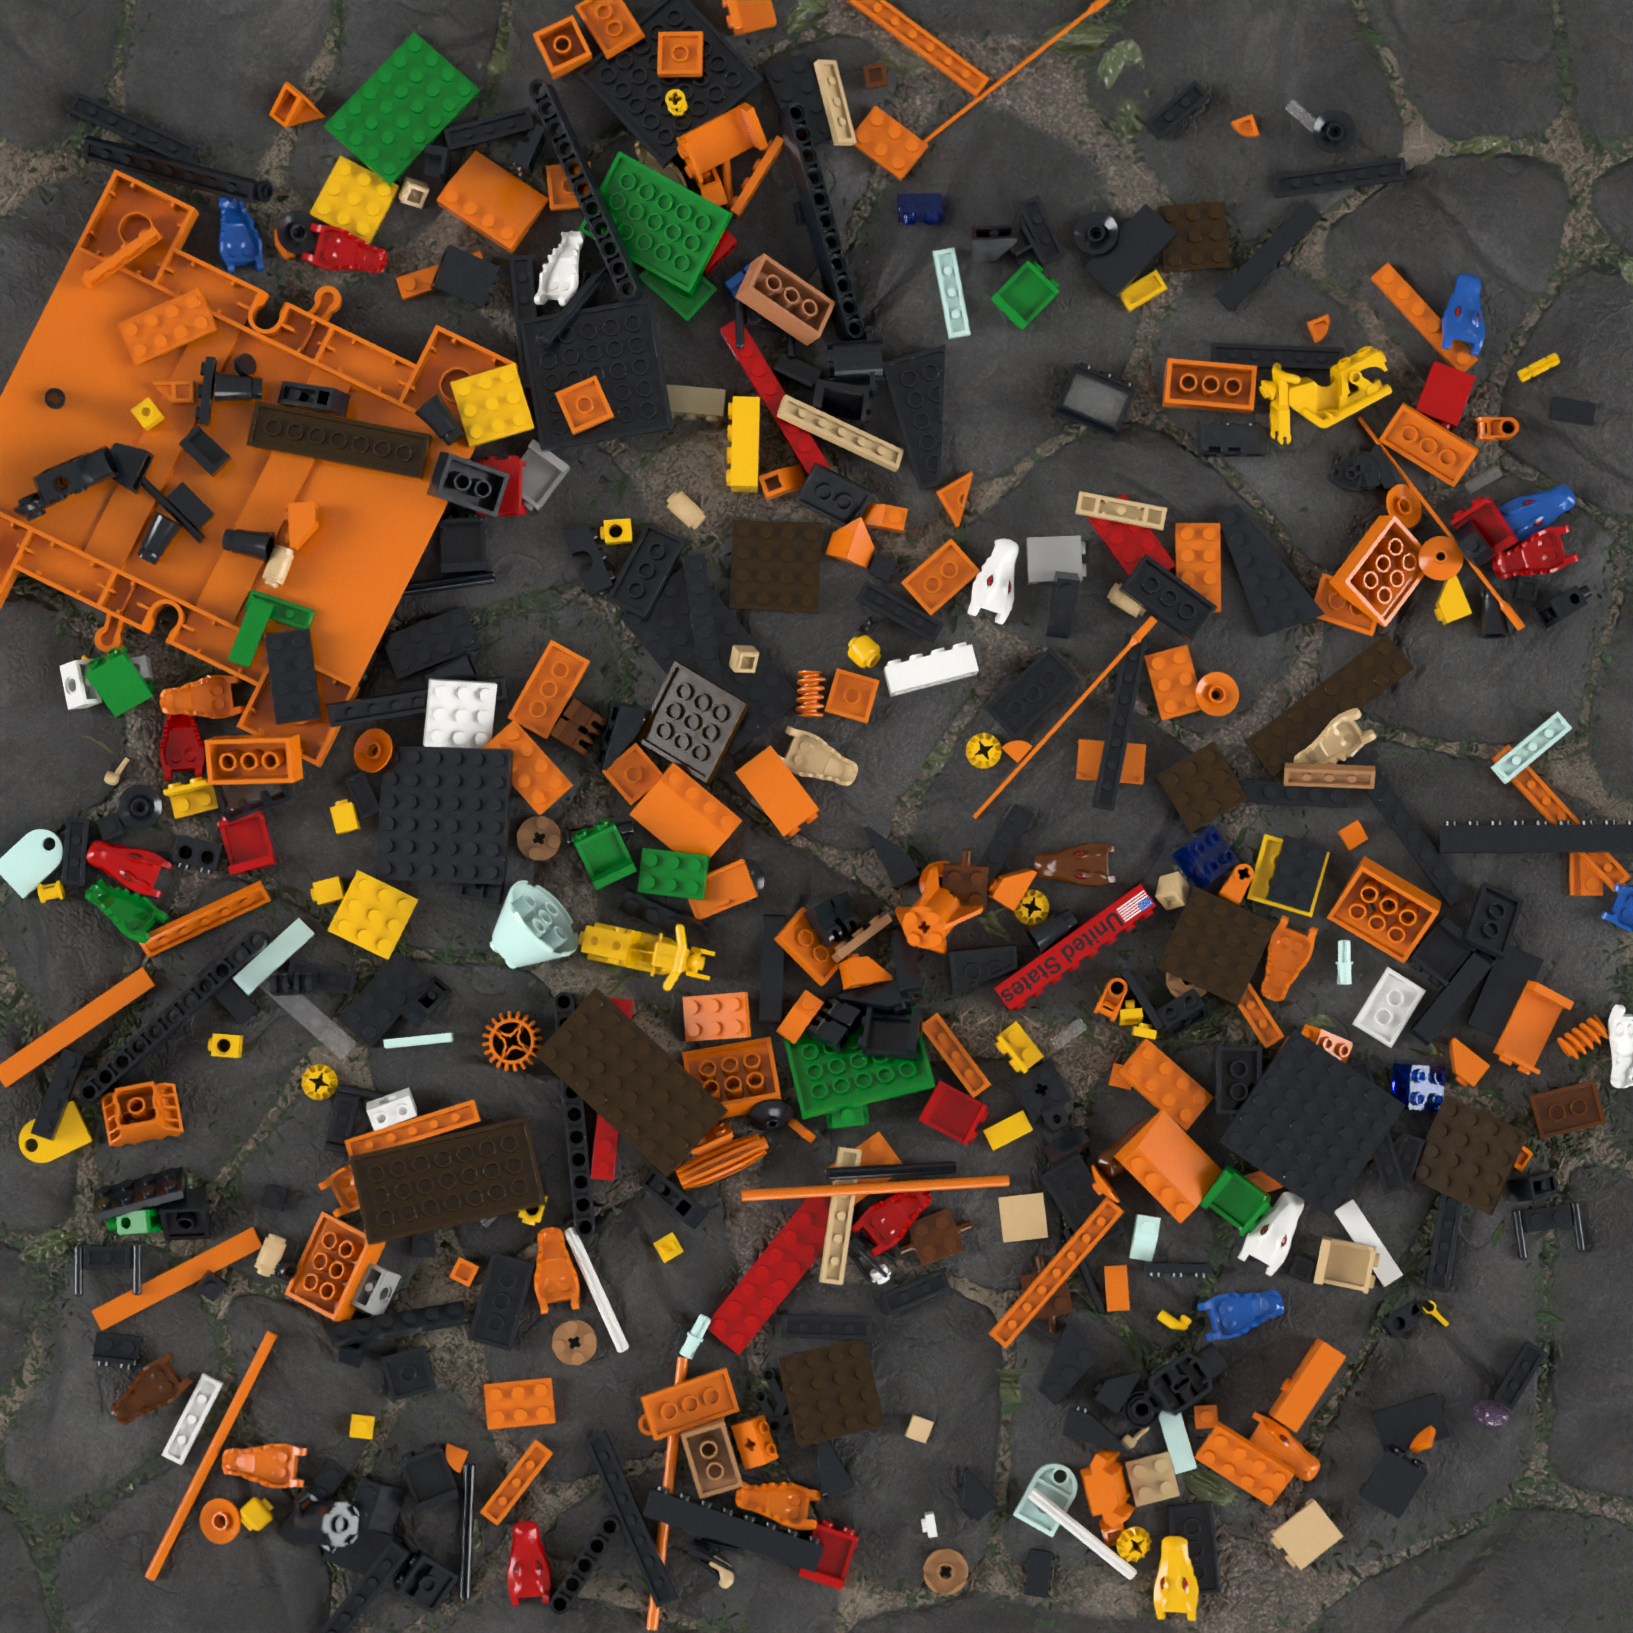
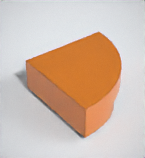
M1252 114L1231 121L1233 129L1240 135L1249 138L1259 137L1260 134Z
M1328 314L1307 322L1315 344L1321 341L1328 332L1330 324Z
M1011 741L1001 749L1018 763L1033 746L1024 741Z
M795 1118L788 1122V1125L808 1142L812 1143L816 1138L811 1131Z
M1432 1426L1422 1430L1414 1438L1409 1449L1413 1453H1417L1431 1448L1436 1430Z
M447 1443L446 1458L449 1465L460 1473L469 1451Z

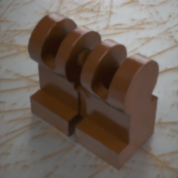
M574 698L563 714L568 720L560 718L550 735L583 756H586L588 751L580 746L579 742L583 740L592 746L594 741L586 733L582 734L579 732V727L583 726L587 729L588 733L599 736L601 732L592 727L591 724L597 722L605 727L607 721Z

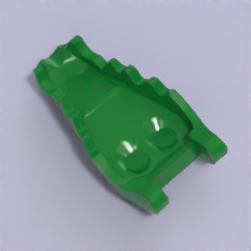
M103 879L93 883L85 892V898L98 906L121 933L129 939L140 943H146L150 939L146 932L156 922L164 924L169 918L168 914L159 910L145 896L142 897L137 892L131 894L127 888L121 889L119 886L116 888L108 886L104 883Z

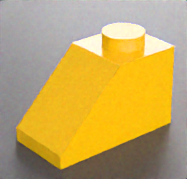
M1457 575L1445 580L1435 604L1436 609H1434L1436 618L1439 622L1442 621L1443 625L1472 613Z

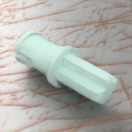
M1350 940L1338 941V961L1335 964H1337L1338 969L1337 984L1341 985L1352 984L1351 964H1353V961H1351Z
M703 1314L699 1315L691 1332L688 1331L687 1333L688 1337L679 1352L681 1355L688 1359L693 1358L700 1342L704 1340L702 1337L711 1322L709 1317Z

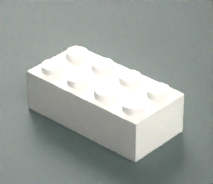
M966 642L955 644L952 650L945 651L944 648L931 651V655L924 657L922 653L912 655L909 661L901 662V659L889 661L887 666L884 667V674L890 697L977 675L979 669L972 644L967 645Z

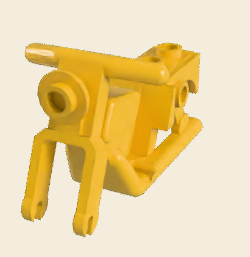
M1365 346L1359 349L1356 354L1340 359L1338 364L1330 368V386L1327 387L1317 385L1315 381L1308 377L1300 378L1298 375L1286 373L1281 370L1279 363H1275L1272 367L1273 381L1262 380L1259 387L1262 396L1265 399L1269 398L1271 400L1269 431L1271 438L1275 439V432L1278 431V442L1283 445V437H1286V444L1290 443L1289 406L1319 428L1325 429L1391 394L1392 389L1388 384L1382 386L1380 379L1370 383L1359 372L1368 367H1378L1384 372L1388 371L1384 363L1386 358L1383 352L1372 346ZM1348 381L1357 385L1358 390L1350 393Z
M595 922L594 927L586 925L585 932H580L578 944L582 945L581 952L588 953V960L649 972L650 976L669 974L663 984V989L666 991L673 987L681 972L686 971V976L710 981L711 976L698 973V970L703 971L705 957H702L701 954L715 957L716 953L692 947L689 950L686 944L685 929L682 924H678L675 927L677 942L671 938L663 937L661 932L659 935L598 922Z

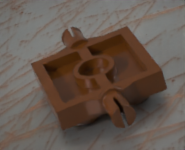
M966 848L962 849V861L943 863L942 888L949 890V893L954 898L956 896L961 906H983V910H986L989 866L971 862L972 850L967 848L966 857Z
M948 1208L914 1221L908 1228L910 1242L898 1246V1248L901 1250L908 1247V1249L900 1251L901 1255L914 1251L918 1255L923 1267L963 1252L964 1248L961 1243L960 1233L973 1229L972 1225L964 1227L971 1224L970 1220L957 1225Z
M1040 1255V1261L1039 1256L1034 1257L1037 1270L1030 1274L1020 1275L1023 1293L1046 1267L1044 1255ZM1067 1279L1031 1319H1047L1049 1333L1053 1332V1329L1054 1332L1058 1331L1056 1323L1058 1316L1073 1312Z

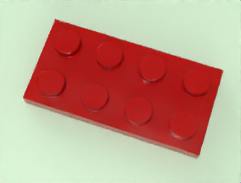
M1125 493L1118 497V499L1129 500ZM1093 517L1088 518L1090 524L1128 577L1145 554L1168 571L1176 566L1150 528Z

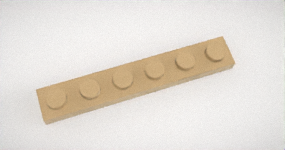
M788 395L782 398L776 417L893 472L899 469L904 453L903 449Z
M838 1147L835 1168L860 1166L862 1150ZM858 1179L833 1180V1185L857 1184ZM855 1195L831 1196L819 1282L843 1285Z

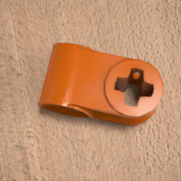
M1512 417L1475 418V423H1477L1476 442L1510 440L1519 430L1518 422ZM1502 425H1511L1513 432L1510 434L1505 433L1502 430Z
M1248 864L1235 866L1228 879L1222 885L1217 897L1238 906L1254 877L1252 867ZM1244 868H1246V874H1248V878H1242L1240 880V874L1237 872L1238 870H1243Z
M1115 977L1107 982L1093 1013H1100L1109 1017L1112 1022L1115 1021L1128 989L1123 979ZM1116 981L1121 982L1123 985V990L1119 994H1114L1111 991V985ZM1103 1006L1111 1008L1112 1011L1104 1008Z

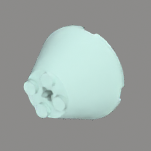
M526 880L518 881L511 886L493 931L492 941L490 942L493 951L499 953L505 959L506 964L512 969L566 957L578 948V933L574 934L571 924L574 922L566 909L546 889L539 885L534 887L528 885Z

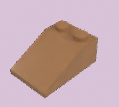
M724 1417L680 1432L700 1499L743 1486Z

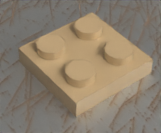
M1169 1451L1124 1462L1136 1507L1180 1496Z

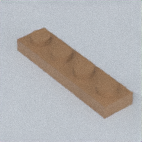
M1285 763L1284 786L1374 789L1376 770L1375 766Z

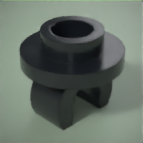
M267 180L256 181L254 199L267 203L273 195L272 185Z

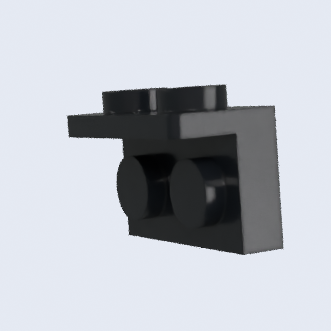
M1195 989L1189 990L1156 1010L1170 1038L1209 1016L1206 1005Z
M97 1331L94 1353L91 1355V1360L96 1361V1365L110 1366V1363H118L119 1368L132 1369L133 1365L139 1364L143 1337Z

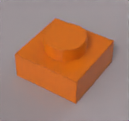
M1113 1063L1108 1085L1131 1090L1132 1086L1117 1074L1122 1065Z
M459 1256L449 1278L470 1287L480 1266Z
M1216 1404L1193 1406L1195 1429L1214 1428L1217 1425Z

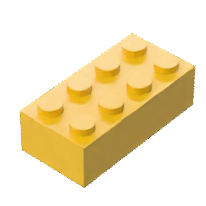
M733 396V403L728 402V420H732V425H728L727 438L728 442H732V447H727V464H731V469L726 471L727 486H731V492L758 493L760 397Z

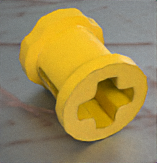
M679 89L670 90L665 97L668 110L674 116H681L688 108L685 95Z
M57 880L56 883L43 885L40 883L37 885L41 903H46V900L56 898L62 900L65 898L61 880Z

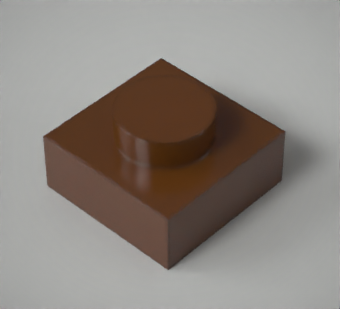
M885 62L863 66L867 90L889 85Z

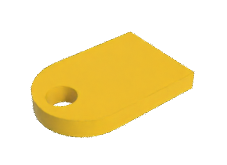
M75 1100L68 1103L54 1141L30 1133L36 1118L29 1121L22 1128L19 1135V1146L26 1158L36 1163L53 1161L93 1141ZM29 1139H35L38 1143V1148L34 1152L29 1151L26 1147Z

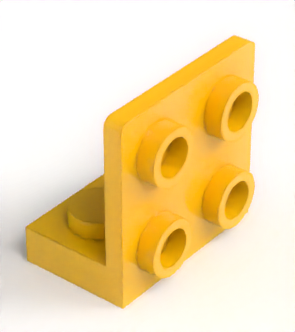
M198 777L191 779L190 784L186 785L181 784V782L170 784L168 789L163 790L164 795L170 797L175 819L220 809L213 785H208L206 778Z
M1017 1021L995 1037L998 1041L995 1043V1046L1002 1054L1007 1053L1011 1058L1009 1064L1016 1072L1026 1073L1031 1066L1044 1057Z

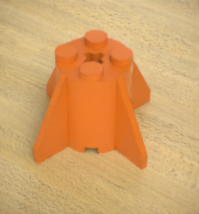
M932 866L929 870L923 895L912 907H897L895 915L910 945L945 954L948 951L946 936L956 924L980 914L983 911V906H961L956 896L954 898L949 893V890L940 888L937 866Z

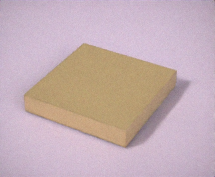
M1043 1192L998 1197L1003 1243L1048 1238Z

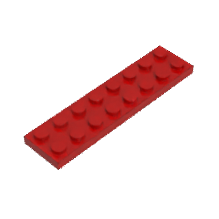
M831 1196L805 1199L710 1318L711 1322L707 1330L738 1355L741 1354L824 1250Z

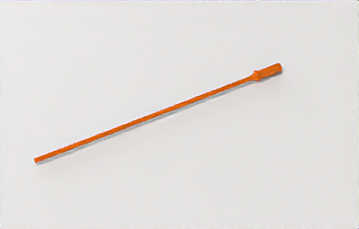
M1096 0L1094 3H1091V6L1084 14L937 128L923 141L927 143L1084 18L1098 12L1099 9L1111 0Z
M1359 417L1358 421L1375 443L1381 445L1385 456L1449 538L1455 540L1454 536L1390 453L1378 441L1379 439L1362 417ZM1463 554L1470 566L1498 600L1501 607L1500 610L1506 614L1518 631L1523 629L1526 625L1512 609L1510 603H1507L1499 596L1479 568L1470 563Z
M1150 616L1139 630L1132 635L1129 644L979 808L973 815L975 819L1129 649L1140 643L1142 638L1158 622L1153 616Z

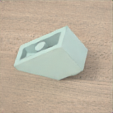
M1136 1213L1129 1258L1152 1262L1161 1218Z

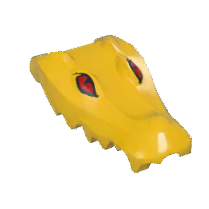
M1167 1536L1162 1540V1554L1154 1585V1606L1158 1620H1164L1165 1612L1187 1613L1188 1621H1196L1198 1585L1197 1578L1193 1574L1194 1569L1191 1559L1188 1557V1540L1180 1536Z

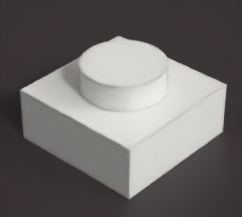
M924 1512L925 1518L921 1519L923 1533L927 1532L928 1538L937 1537L934 1512Z

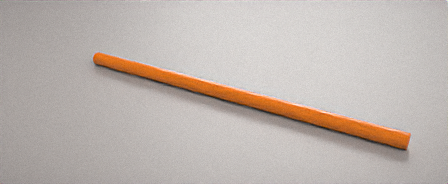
M1008 1175L749 1189L741 1190V1200L757 1201L1009 1186L1010 1180Z
M267 1330L145 1574L146 1578L155 1581L278 1336L274 1332Z
M677 1356L674 1385L686 1381L688 1358ZM680 1432L668 1436L663 1486L669 1488L670 1493H673ZM658 1521L656 1547L665 1565L669 1524ZM651 1594L646 1629L657 1630L660 1608H656Z

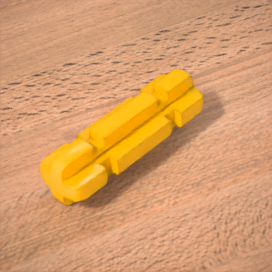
M1552 353L1546 359L1542 358L1529 365L1528 368L1525 367L1517 372L1518 377L1522 382H1525L1531 376L1534 377L1548 370L1550 366L1558 365L1560 359L1556 353Z

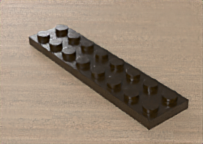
M256 401L246 445L422 480L432 436L430 434Z
M1386 633L1246 740L1245 744L1269 775L1273 777L1284 769L1285 763H1292L1294 756L1306 749L1337 715L1353 708L1361 710L1414 668Z

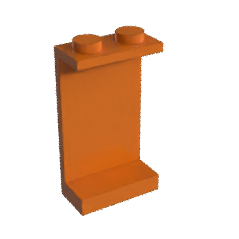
M746 102L676 138L679 144L677 147L678 153L687 165L685 166L687 175L699 183L704 181L701 174L752 147L762 151L769 147L754 107Z
M771 745L735 772L783 837L788 835L791 838L800 831L799 826L805 821L809 824L818 817L816 813L819 811V808Z
M1528 980L1493 1053L1500 1056L1499 1061L1509 1066L1512 1063L1517 1065V1070L1528 1076L1530 1073L1539 1075L1541 1071L1534 1066L1562 1009L1571 1010L1574 1002L1538 982Z

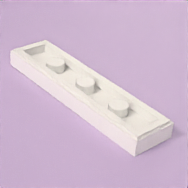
M1351 1199L1337 1208L1334 1213L1353 1242L1376 1247V1253L1380 1254L1378 1266H1373L1372 1270L1382 1286L1386 1287L1403 1275L1355 1201Z
M205 1373L201 1375L162 1456L183 1465L224 1384L223 1382Z

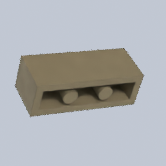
M666 384L672 419L676 415L683 416L684 420L695 421L697 417L706 418L705 421L713 423L719 422V419L724 420L726 389Z

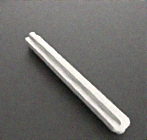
M570 1227L564 1231L570 1248L619 1353L626 1351L629 1348L626 1338L583 1243L575 1231V1227Z
M1033 1488L1029 1492L1028 1498L1127 1579L1132 1580L1137 1570L1038 1489Z

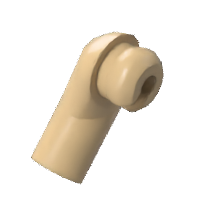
M715 1555L713 1556V1557H715L716 1559H718V1560H720V1561H722V1562L728 1564L727 1562H725L724 1560L720 1559L719 1557H717V1556H715ZM710 1561L709 1565L719 1571L720 1581L718 1583L720 1587L724 1589L729 1588L734 1582L733 1573Z

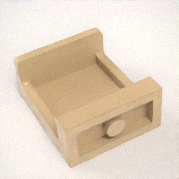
M1322 1236L1314 1283L1321 1285L1327 1283L1360 1290L1368 1294V1289H1373L1375 1276L1371 1274L1373 1266H1378L1380 1254L1376 1253L1375 1246Z
M1313 1498L1309 1499L1305 1503V1507L1280 1527L1270 1531L1274 1536L1270 1539L1278 1550L1281 1548L1285 1550L1288 1554L1285 1556V1559L1292 1568L1297 1566L1300 1570L1343 1537Z

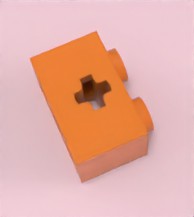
M764 1415L746 1419L731 1426L745 1470L765 1465L779 1458Z

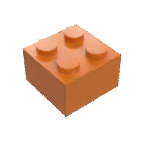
M573 15L533 33L534 41L553 80L588 64L593 59L592 53Z

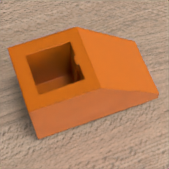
M795 465L758 477V481L766 501L800 489L805 481V476L801 465Z
M315 501L288 503V509L284 511L285 522L289 523V531L285 533L286 544L290 545L293 551H298L319 528V509Z

